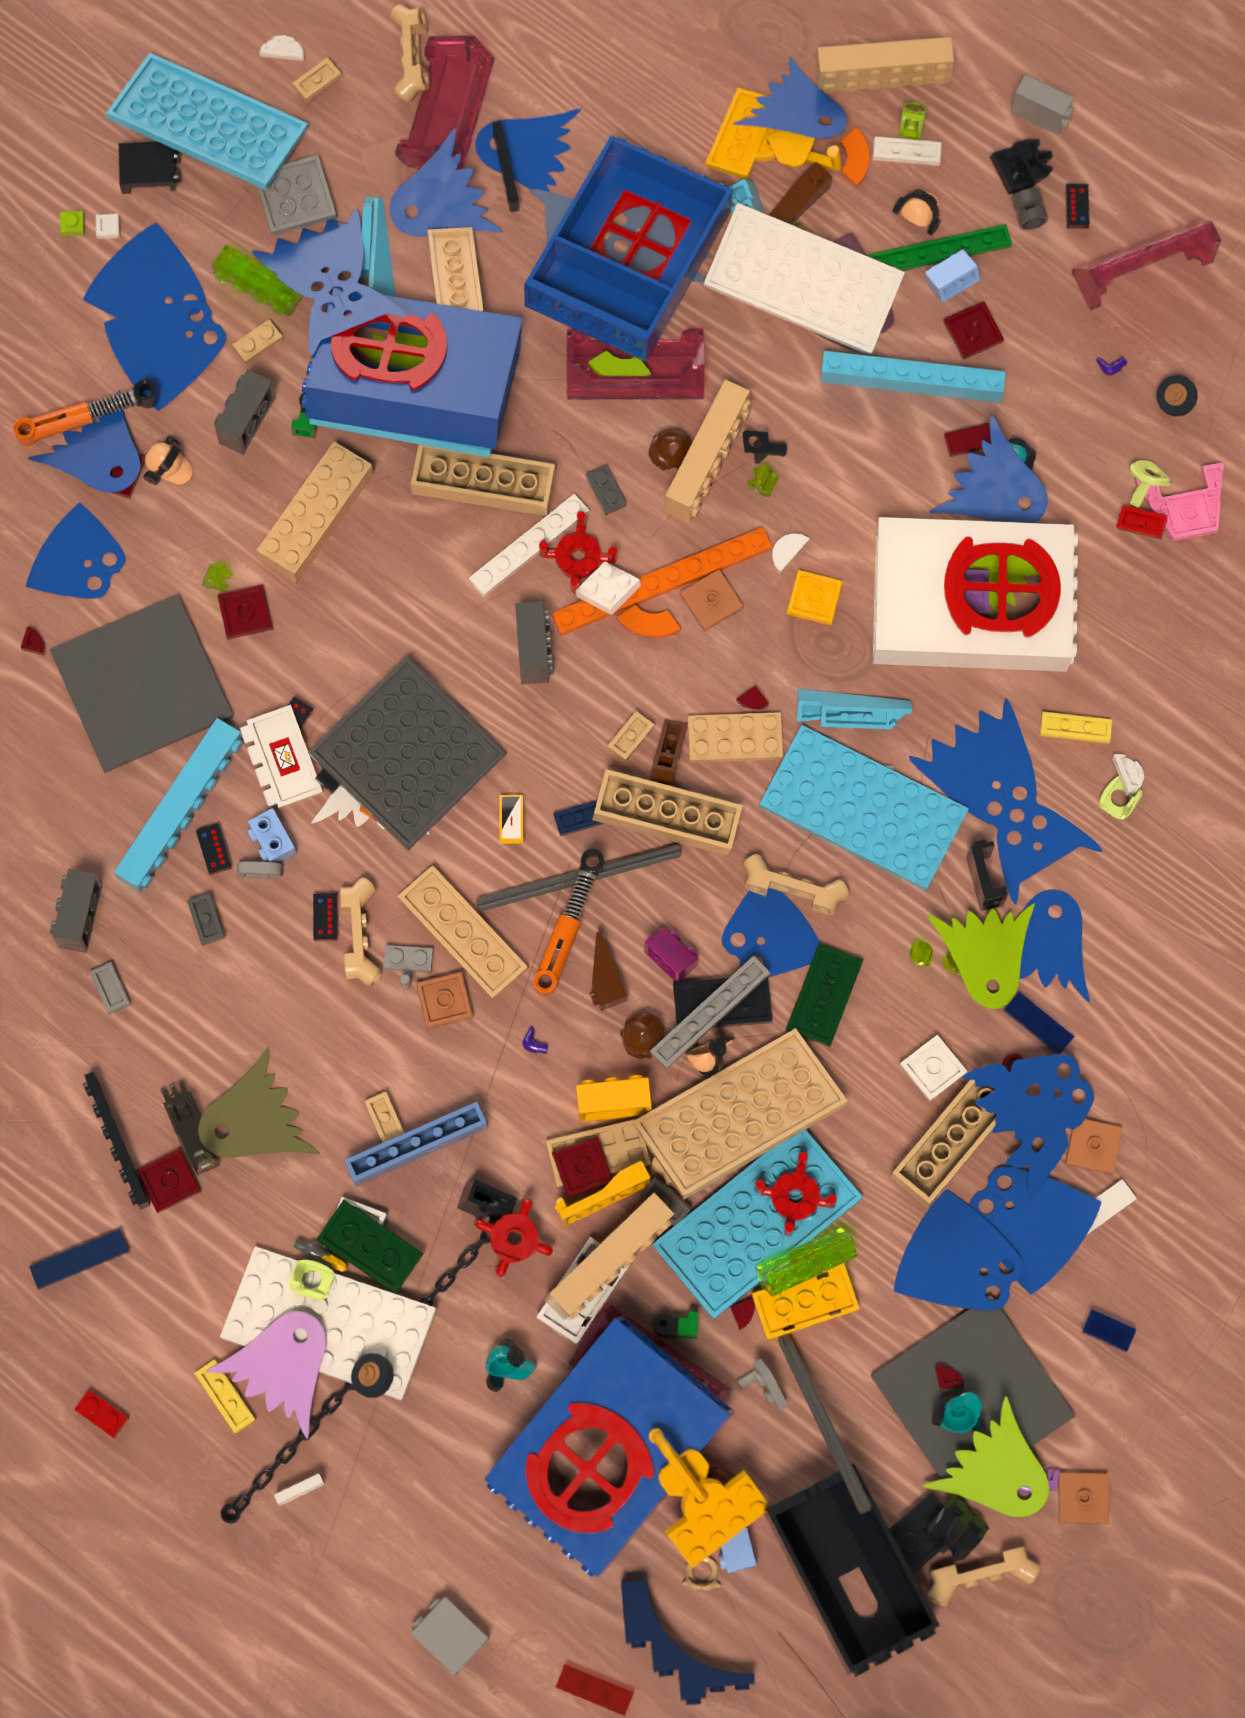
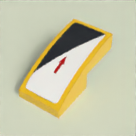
M500 795V844H523V795Z

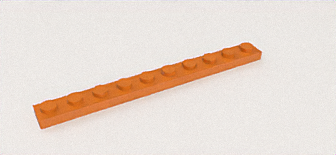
M761 527L639 577L641 586L614 614L629 609L635 604H641L702 579L718 569L720 571L772 550V545L764 528ZM584 600L552 613V618L560 636L612 616Z

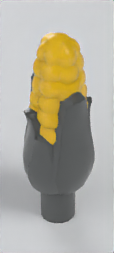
M298 1238L295 1241L293 1247L302 1251L303 1256L307 1260L321 1263L336 1271L344 1272L347 1270V1263L336 1257L337 1254L327 1250L322 1245L315 1242L306 1243Z

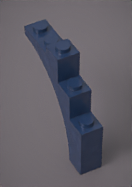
M646 1580L621 1582L626 1645L631 1644V1649L645 1648L646 1643L651 1642L653 1673L658 1672L659 1677L674 1676L673 1671H678L680 1701H686V1705L701 1704V1699H706L705 1689L710 1688V1693L725 1692V1687L735 1686V1691L750 1690V1685L755 1684L754 1673H733L715 1669L702 1664L682 1651L669 1638L658 1622L651 1607Z

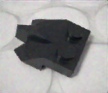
M1039 139L1019 141L1014 143L1011 148L991 154L990 159L1008 195L1032 188L1052 172L1053 168L1046 165L1052 159V151L1038 150L1040 145Z
M952 1494L946 1500L941 1510L930 1521L927 1535L938 1539L937 1551L945 1554L950 1550L954 1560L961 1561L965 1560L982 1541L989 1527L967 1507L964 1501Z

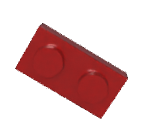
M1123 505L1116 527L1118 530L1162 539L1168 517L1167 515Z
M90 1390L86 1392L74 1409L114 1439L129 1420L128 1417Z

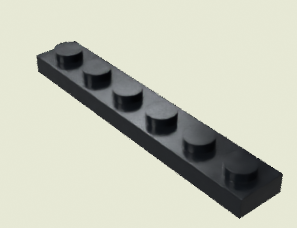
M94 1072L84 1075L87 1082L83 1086L88 1097L93 1096L96 1104L92 1105L97 1119L102 1117L104 1126L101 1129L105 1139H111L114 1147L110 1148L111 1154L115 1162L120 1161L123 1169L119 1170L124 1184L129 1182L132 1190L128 1192L133 1205L138 1204L141 1210L150 1206L97 1077Z

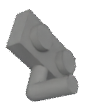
M385 945L383 969L402 971V976L400 977L401 986L403 989H409L412 972L431 973L433 948Z
M761 1359L753 1363L754 1371L737 1381L741 1389L757 1381L760 1387H765L766 1391L763 1392V1395L770 1405L774 1403L780 1411L788 1406L770 1369Z

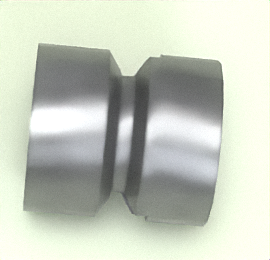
M1025 189L1012 197L1014 209L1018 212V223L1022 230L1036 229L1048 222V216L1045 207L1042 206L1043 199L1039 189Z

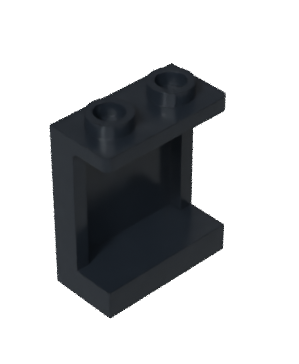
M160 142L118 143L119 185L122 194H131V188L169 186L171 191H176V183L180 182L179 170H175V163H179L178 150Z
M979 840L974 842L966 858L980 911L1003 907L1008 896L1006 886L991 888L984 859L991 857L995 847L994 841Z

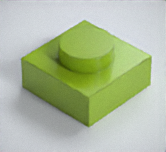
M83 211L60 212V232L62 236L84 235Z

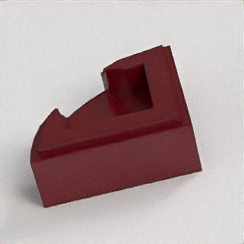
M27 626L20 647L21 650L44 656L45 646L41 636L36 630Z
M756 686L736 699L737 703L744 708L761 710L769 706L768 701Z
M753 1298L730 1307L739 1331L744 1329L752 1320L755 1308Z
M944 1365L935 1366L940 1391L964 1386L962 1377L956 1371Z

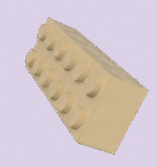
M951 37L819 47L817 48L815 64L817 87L824 93L831 94L843 90L854 92L858 89L877 90L880 87L900 88L905 85L918 87L930 83L936 85L945 84L951 80L954 64Z
M728 380L723 382L665 495V513L687 523H690L692 517L696 518L702 506L700 505L702 497L707 498L711 490L710 483L712 478L716 479L720 473L722 458L727 459L731 450L729 446L732 439L736 441L741 431L740 424L742 420L746 421L751 409L749 407L752 402L749 399L750 390Z
M334 441L256 550L258 559L297 583L374 475L372 464Z
M419 444L411 480L412 494L547 516L555 479V464L497 454L484 457Z
M606 769L592 820L729 856L743 805Z
M970 1080L893 1171L890 1178L927 1209L996 1126V1114L987 1112L984 1107H979L975 1103L996 1089L989 1086L977 1087L975 1086V1080Z
M653 1193L550 1292L544 1300L564 1321L568 1317L573 1320L586 1307L583 1304L586 1299L590 1303L603 1290L601 1287L603 1283L608 1286L621 1273L618 1270L620 1266L625 1269L638 1256L635 1253L638 1249L642 1253L655 1240L652 1236L654 1233L659 1236L672 1223L670 1218L674 1213Z

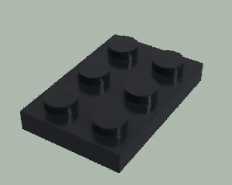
M933 1492L889 1529L913 1575L939 1553L937 1551L938 1539L927 1535L930 1521L943 1507L942 1502Z

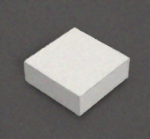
M118 214L96 215L97 239L120 238Z

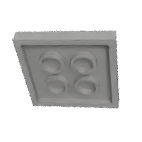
M318 155L283 164L266 190L257 186L272 236L337 218Z

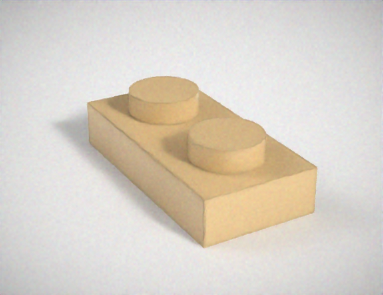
M326 58L294 81L292 85L307 103L342 76L334 64Z
M267 320L232 345L233 349L247 365L282 341L283 336L273 323Z
M636 711L608 744L607 749L626 762L653 730L654 724Z
M387 1092L364 1101L382 1143L404 1134Z

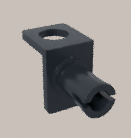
M745 430L742 433L744 452L754 453L755 464H759L768 455L784 457L787 453L786 442H769L768 432ZM750 437L758 438L753 443V447L749 443Z

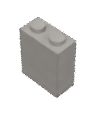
M1025 75L1015 92L1011 113L1059 136L1062 128L1066 130L1072 119L1071 115L1074 107L1071 105L1074 97Z
M446 1597L442 1600L437 1598L428 1608L431 1612L424 1619L421 1616L411 1626L414 1630L411 1635L451 1674L456 1676L486 1644L489 1638Z

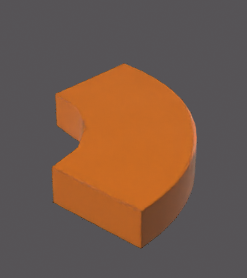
M855 127L840 141V145L847 157L841 174L857 188L867 174L870 153L865 137Z
M635 604L616 617V620L625 629L638 636L664 638L681 631V628L668 610L662 613L650 614L642 611Z

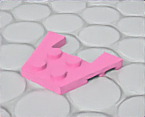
M1223 462L1202 467L1201 470L1206 489L1162 497L1159 486L1151 485L1144 499L1154 513L1167 515L1168 520L1165 531L1172 542L1218 532ZM1136 479L1135 485L1138 487L1140 480Z

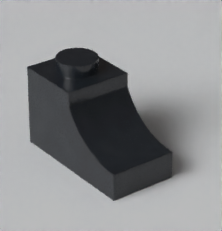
M473 1179L464 1187L457 1208L477 1218L486 1216L499 1219L505 1214L513 1213L517 1198Z

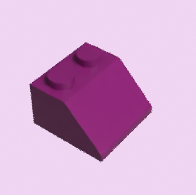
M662 928L645 941L644 953L675 982H682L698 965V958H696L698 954L690 946L685 947L680 943L681 938L673 930L668 931L666 928Z

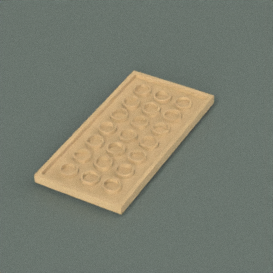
M795 1028L634 1120L633 1126L685 1200L847 1106L848 1101Z

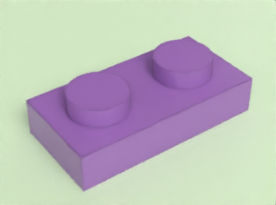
M966 570L964 579L968 582H988V570ZM965 591L967 604L979 615L988 617L989 591Z

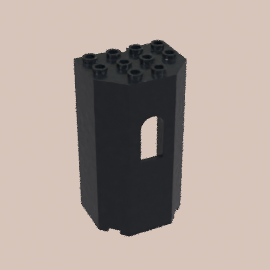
M853 1463L852 1466L869 1499L870 1511L865 1513L858 1511L840 1471L767 1508L764 1516L847 1675L853 1673L857 1677L870 1669L869 1664L874 1663L875 1666H878L891 1659L892 1652L896 1651L897 1655L913 1647V1641L920 1638L921 1642L934 1636L937 1634L935 1629L940 1625L859 1471ZM858 1567L878 1605L876 1614L868 1619H863L856 1615L837 1579Z

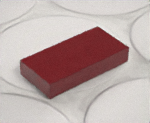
M986 423L944 433L949 456L953 457L982 450V440L991 444L989 424Z

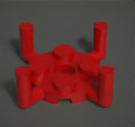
M582 511L577 513L576 533L563 536L556 550L548 549L546 541L539 543V555L542 558L555 559L558 568L564 575L571 578L570 589L572 593H576V590L580 587V580L589 577L599 568L600 563L614 564L617 561V549L615 547H610L608 554H602L597 540L585 534L586 514ZM580 551L585 557L581 561H575L572 558V554Z
M801 1152L798 1155L796 1172L782 1175L773 1187L765 1186L762 1180H758L755 1184V1192L759 1195L771 1197L773 1207L777 1213L786 1219L784 1234L787 1237L793 1235L795 1222L805 1220L811 1216L818 1206L833 1209L837 1202V1197L833 1194L827 1198L820 1197L816 1181L805 1174L808 1155L805 1152ZM792 1191H799L802 1194L803 1198L799 1203H793L789 1200L788 1196Z
M527 1197L521 1199L522 1206L519 1214H505L494 1225L483 1221L481 1218L474 1220V1226L477 1229L490 1234L491 1247L496 1255L501 1258L499 1265L494 1268V1272L499 1277H503L506 1274L510 1262L523 1261L532 1256L535 1251L546 1256H550L553 1253L552 1247L539 1242L537 1228L528 1218L532 1201ZM512 1231H518L521 1234V1240L516 1245L510 1244L507 1240L508 1234Z

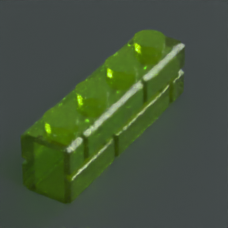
M227 244L212 263L216 279L223 283L226 281L230 282L235 290L242 294L245 292L252 295L253 300L261 305L264 303L270 305L271 309L280 316L285 314L290 317L304 297L276 277L278 275L274 271Z
M837 1228L769 1260L755 1269L761 1287L773 1297L782 1293V1291H786L824 1273V1271H828L856 1258L857 1252L852 1237L847 1232L845 1233L843 1229Z

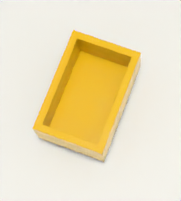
M633 1075L628 1077L629 1080L621 1081L616 1077L607 1078L605 1082L595 1083V1080L581 1081V1085H576L579 1123L640 1117L651 1111L648 1078H643V1075Z

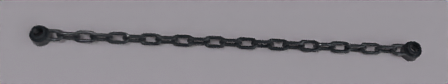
M490 1217L488 1223L494 1225L498 1219ZM483 1231L480 1234V1241L475 1247H469L458 1258V1265L452 1272H445L435 1283V1290L429 1296H423L418 1302L422 1303L425 1300V1303H429V1306L433 1305V1298L439 1292H445L454 1283L455 1274L461 1268H467L477 1258L478 1249L483 1244L490 1243V1238L488 1239L487 1236H484L487 1232ZM471 1251L470 1254H474V1256L465 1264V1261L462 1259ZM448 1275V1279H451V1281L443 1288L439 1284ZM345 1382V1388L339 1394L332 1395L323 1404L321 1414L316 1419L309 1420V1425L311 1424L315 1428L308 1435V1439L300 1429L297 1440L293 1444H287L276 1455V1462L270 1469H264L253 1480V1487L247 1494L239 1495L232 1504L223 1506L220 1515L224 1522L235 1524L239 1521L241 1513L249 1505L250 1497L256 1490H263L273 1479V1472L279 1465H286L296 1454V1447L301 1441L309 1440L319 1429V1422L324 1416L332 1415L342 1404V1397L348 1391L355 1390L352 1384ZM334 1399L338 1403L329 1412V1408L325 1409V1407ZM288 1449L292 1453L283 1462V1458L279 1457ZM266 1473L265 1476L269 1478L260 1487V1483L256 1482ZM243 1498L242 1501L246 1503L239 1509L236 1504ZM229 1510H234L236 1513L232 1519L227 1517Z

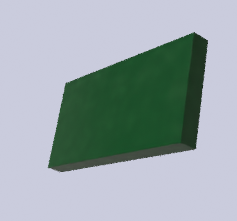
M819 943L786 1031L790 1032L796 1028L803 1038L830 1048L864 959Z
M345 1200L342 1201L316 1239L317 1242L394 1294L398 1293L424 1255V1253Z

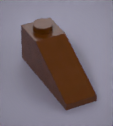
M815 162L799 177L768 216L792 225L830 189L832 176Z
M665 719L651 769L650 781L673 787L688 724Z
M600 931L596 933L592 978L593 992L589 994L593 1005H598L600 1011L626 1002L627 994Z

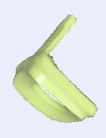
M1139 460L1130 466L1131 474L1140 480V484L1130 501V504L1137 508H1140L1151 485L1168 487L1171 485L1170 477L1151 461ZM1145 469H1150L1156 477L1147 473Z
M1118 776L1102 792L1099 806L1114 818L1124 820L1133 812L1143 793L1139 789L1135 794L1129 795V802L1123 807L1114 805L1111 801V794L1117 790L1125 792Z
M306 1259L300 1260L296 1263L289 1279V1288L295 1294L316 1300H324L330 1291L334 1272L321 1263ZM309 1271H316L321 1275V1283L315 1289H308L303 1285V1276Z

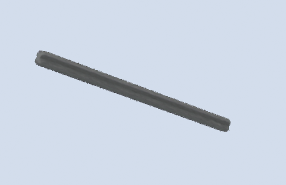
M678 844L605 863L604 869L595 880L679 858L681 856L680 847ZM579 871L477 898L478 910L485 911L573 887L576 885L575 882L577 881L576 878L579 877Z
M786 1334L779 1337V1345L860 1513L870 1511L869 1499L790 1335Z

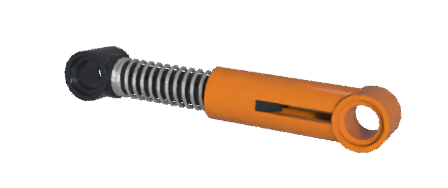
M142 379L131 390H128V393L124 391V394L120 392V395L116 394L115 397L112 395V398L109 396L108 399H100L96 403L93 401V404L90 402L88 404L84 401L34 418H20L14 423L13 432L22 446H33L38 440L91 424L94 417L96 419L98 416L101 418L102 415L105 417L110 412L111 414H113V411L117 413V410L121 412V409H129V406L131 408L133 406L146 409L152 408L158 403L159 394L151 380ZM151 391V394L149 396H141L143 392ZM31 429L29 434L21 435L23 430Z
M588 849L581 856V864L578 869L579 877L576 878V885L573 886L575 889H572L573 893H570L572 897H569L570 901H567L568 904L565 905L566 908L564 909L565 912L562 913L563 915H559L537 973L534 976V988L540 995H551L557 989V984L581 925L578 918H581L579 915H582L581 911L584 910L582 907H585L584 903H587L585 900L588 899L587 895H590L588 892L591 891L590 887H593L591 884L594 883L596 877L604 869V857L597 849ZM596 857L599 860L598 866L594 868L587 866V859ZM556 950H559L553 969L550 971L549 968ZM541 978H550L552 985L546 989L539 986Z

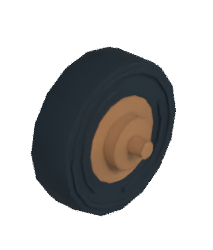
M1174 375L1164 379L1156 393L1160 409L1166 414L1175 417L1189 413L1195 407L1198 400V391L1195 384L1187 377L1181 375Z
M368 1353L363 1355L352 1368V1386L357 1393L364 1397L377 1398L382 1396L389 1390L393 1382V1366L387 1358L380 1354Z

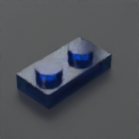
M1092 1309L1081 1333L1126 1353L1137 1329Z

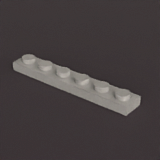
M753 956L652 1048L650 1054L667 1070L770 975V972Z

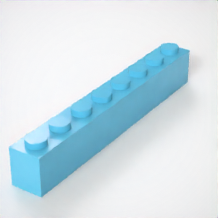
M824 351L820 382L1001 403L1006 372Z
M216 718L114 871L118 880L138 892H141L143 888H147L153 880L152 874L156 868L160 869L166 860V853L169 849H173L179 840L178 835L182 829L186 830L192 821L191 815L195 810L198 811L205 801L203 797L207 791L214 789L217 783V776L228 768L230 764L229 758L233 752L237 753L241 748L243 738L240 731Z

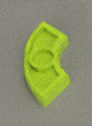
M607 350L588 362V366L597 375L609 381L613 380L629 384L651 377V372L642 360L636 357L620 359L611 355Z

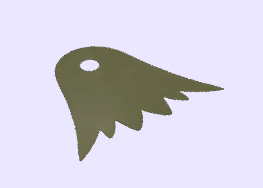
M269 1047L247 1074L203 1113L199 1122L198 1132L202 1144L209 1152L228 1158L277 1152L320 1154L309 1144L294 1137L303 1133L302 1130L287 1126L299 1114L295 1109L279 1107L287 1095L288 1088L269 1089L275 1078V1073L265 1077L269 1060ZM219 1125H224L229 1130L228 1136L224 1139H220L215 1135V1128Z

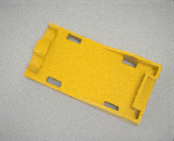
M640 1161L619 1171L602 1191L568 1207L562 1197L558 1198L555 1210L562 1227L564 1228L645 1189L650 1183V1176L643 1162Z
M844 1263L752 1293L754 1305L767 1342L860 1310ZM828 1273V1277L817 1280L818 1275ZM782 1288L783 1292L771 1295V1292ZM840 1309L841 1313L830 1316V1312ZM794 1324L795 1328L787 1331L783 1330L784 1327Z

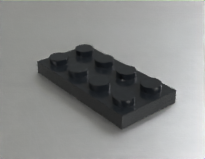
M768 977L713 1028L772 1023ZM729 978L673 982L676 1025L678 1026Z

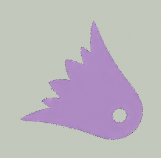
M300 1311L287 1313L275 1320L239 1352L211 1367L206 1372H237L232 1382H239L250 1378L245 1396L252 1397L266 1391L265 1401L268 1412L274 1410L284 1401L286 1417L289 1418L295 1410L301 1430L308 1439L311 1403L326 1346L324 1329L320 1322L308 1313ZM300 1328L304 1329L308 1335L307 1340L303 1343H297L293 1338L295 1330Z

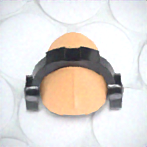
M920 189L909 192L904 198L901 196L892 210V213L896 215L901 212L905 219L921 227L929 225L927 234L931 236L935 234L941 223L937 197Z
M167 436L164 442L152 445L145 460L146 466L150 471L144 474V480L152 485H157L162 478L176 485H181L192 477L193 468L188 460L179 452L181 445L179 441Z
M715 1037L701 1046H698L696 1042L685 1054L691 1065L701 1074L713 1076L723 1070V1058L726 1048L734 1042L733 1040L725 1041L722 1038Z

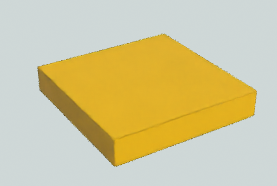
M798 570L787 615L831 626L843 581Z

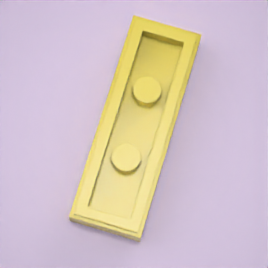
M1043 711L1040 736L1109 744L1111 740L1112 719Z
M214 1359L195 1372V1375L233 1432L237 1434L256 1420L224 1373L206 1372L218 1364Z

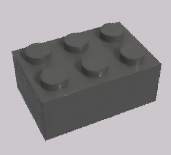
M248 369L245 375H241L237 380V389L233 395L230 394L225 402L226 408L222 414L219 413L214 421L219 444L244 455L276 399L272 381Z
M543 602L516 603L521 684L548 683L549 675H553L552 653H550L549 610L544 609Z
M68 868L67 875H63L61 880L63 893L62 897L58 898L55 911L58 914L56 921L53 920L51 923L50 934H52L53 940L59 948L87 953L102 884L95 873Z

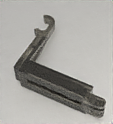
M182 1079L178 1081L179 1087L182 1089L178 1092L174 1083L169 1085L173 1093L171 1095H168L165 1087L161 1089L166 1101L163 1105L192 1171L195 1170L198 1176L220 1166L217 1161L220 1158L209 1152L200 1140L198 1126L202 1116L191 1091H187Z

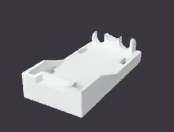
M590 1237L559 1284L578 1266L577 1263L582 1256H585L586 1259L601 1243ZM631 1263L625 1269L622 1266L618 1268L621 1273L617 1276L618 1279L612 1287L603 1283L601 1285L603 1290L590 1303L586 1299L583 1302L586 1307L573 1320L568 1317L564 1321L547 1302L536 1319L550 1327L560 1336L567 1338L577 1345L630 1268ZM587 1316L591 1318L586 1327L581 1326Z

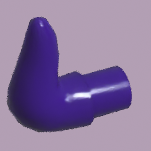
M1123 357L1112 364H1108L1101 358L1096 359L1102 372L1108 376L1115 375L1127 364L1126 359Z
M531 1026L522 1041L523 1048L532 1053L547 1054L548 1045L533 1041L534 1028Z

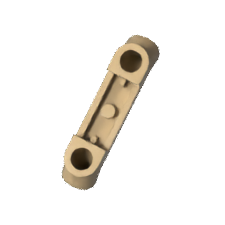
M398 4L391 11V20L402 28L400 42L403 48L401 63L404 68V76L394 87V92L404 101L411 102L418 92L430 88L429 72L421 65L419 35L427 33V20L421 7L409 9L403 4Z
M758 854L746 858L742 865L748 875L744 885L747 890L766 896L768 889L771 888L813 901L811 910L818 913L834 915L837 904L849 897V890L845 882L840 879L824 887H819L807 879H801L800 881L784 872H778L777 874L769 871L761 855Z
M359 878L352 887H340L342 912L351 913L354 953L344 954L345 972L347 980L358 978L365 985L373 986L381 977V970L368 960L364 954V950H369L368 936H363V927H367L366 913H362L361 908L375 894L376 888L368 879Z
M1020 1547L1002 1552L1000 1554L1002 1563L962 1574H957L955 1565L930 1572L933 1586L928 1593V1598L936 1605L946 1607L958 1586L964 1585L965 1589L980 1585L979 1580L987 1578L989 1583L1003 1579L1002 1574L1010 1573L1025 1583L1031 1584L1036 1579L1040 1567L1037 1563L1028 1559L1025 1547Z

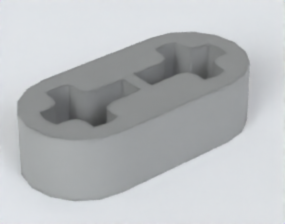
M276 862L237 863L236 875L241 878L277 879L281 877L282 865Z

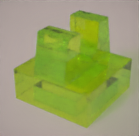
M761 465L760 468L754 469L753 473L756 477L754 481L748 480L747 485L759 492L761 496L770 497L779 478L769 466Z
M220 562L210 564L201 585L208 589L226 591L228 586L224 585L221 579L222 577L230 579L233 574L226 569V565Z

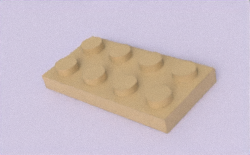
M781 712L688 716L690 763L783 760Z
M634 1120L547 1140L546 1145L557 1189L562 1188L563 1184L552 1152L594 1137H598L611 1175L618 1174L619 1171L640 1161L643 1162L645 1167L651 1166L646 1143L633 1126Z

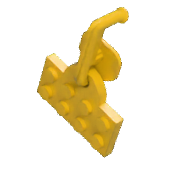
M737 88L705 163L706 168L743 179L749 178L756 161L766 162L777 158L779 163L790 167H800L805 162L810 164L817 162L821 167L833 171H840L842 167L838 146L829 147L827 150L828 156L811 151L815 138L764 127L733 125L737 121L758 116L752 113L751 110L766 109L756 100L757 97L765 95L742 88Z
M653 1429L650 1432V1441L657 1445L669 1462L659 1473L660 1484L670 1496H683L681 1499V1509L684 1516L666 1529L665 1533L693 1569L762 1516L765 1510L771 1506L744 1470L723 1485L716 1479L706 1478L709 1465L699 1451L690 1449L678 1456L660 1429Z

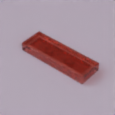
M566 1664L555 1687L622 1716L626 1715L634 1694L632 1691Z

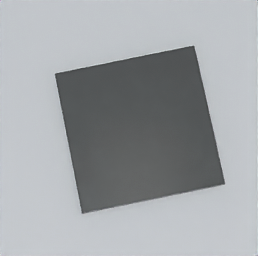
M178 595L50 649L104 773L208 729L216 718L223 722L233 718L232 712Z
M408 657L398 664L308 751V754L407 851L431 830L507 754Z
M991 1295L987 1297L988 1300L995 1301ZM969 1309L871 1375L872 1380L940 1479L953 1478L946 1472L948 1468L963 1469L962 1464L956 1457V1451L969 1450L977 1452L974 1446L973 1428L965 1433H956L945 1430L941 1425H932L933 1411L947 1395L959 1396L966 1392L975 1393L982 1402L980 1418L986 1422L984 1434L991 1438V1420L1000 1426L1002 1406L1005 1396H1007L1016 1423L1029 1448L1075 1417L1001 1309ZM944 1365L956 1371L962 1377L964 1386L940 1391L935 1366Z

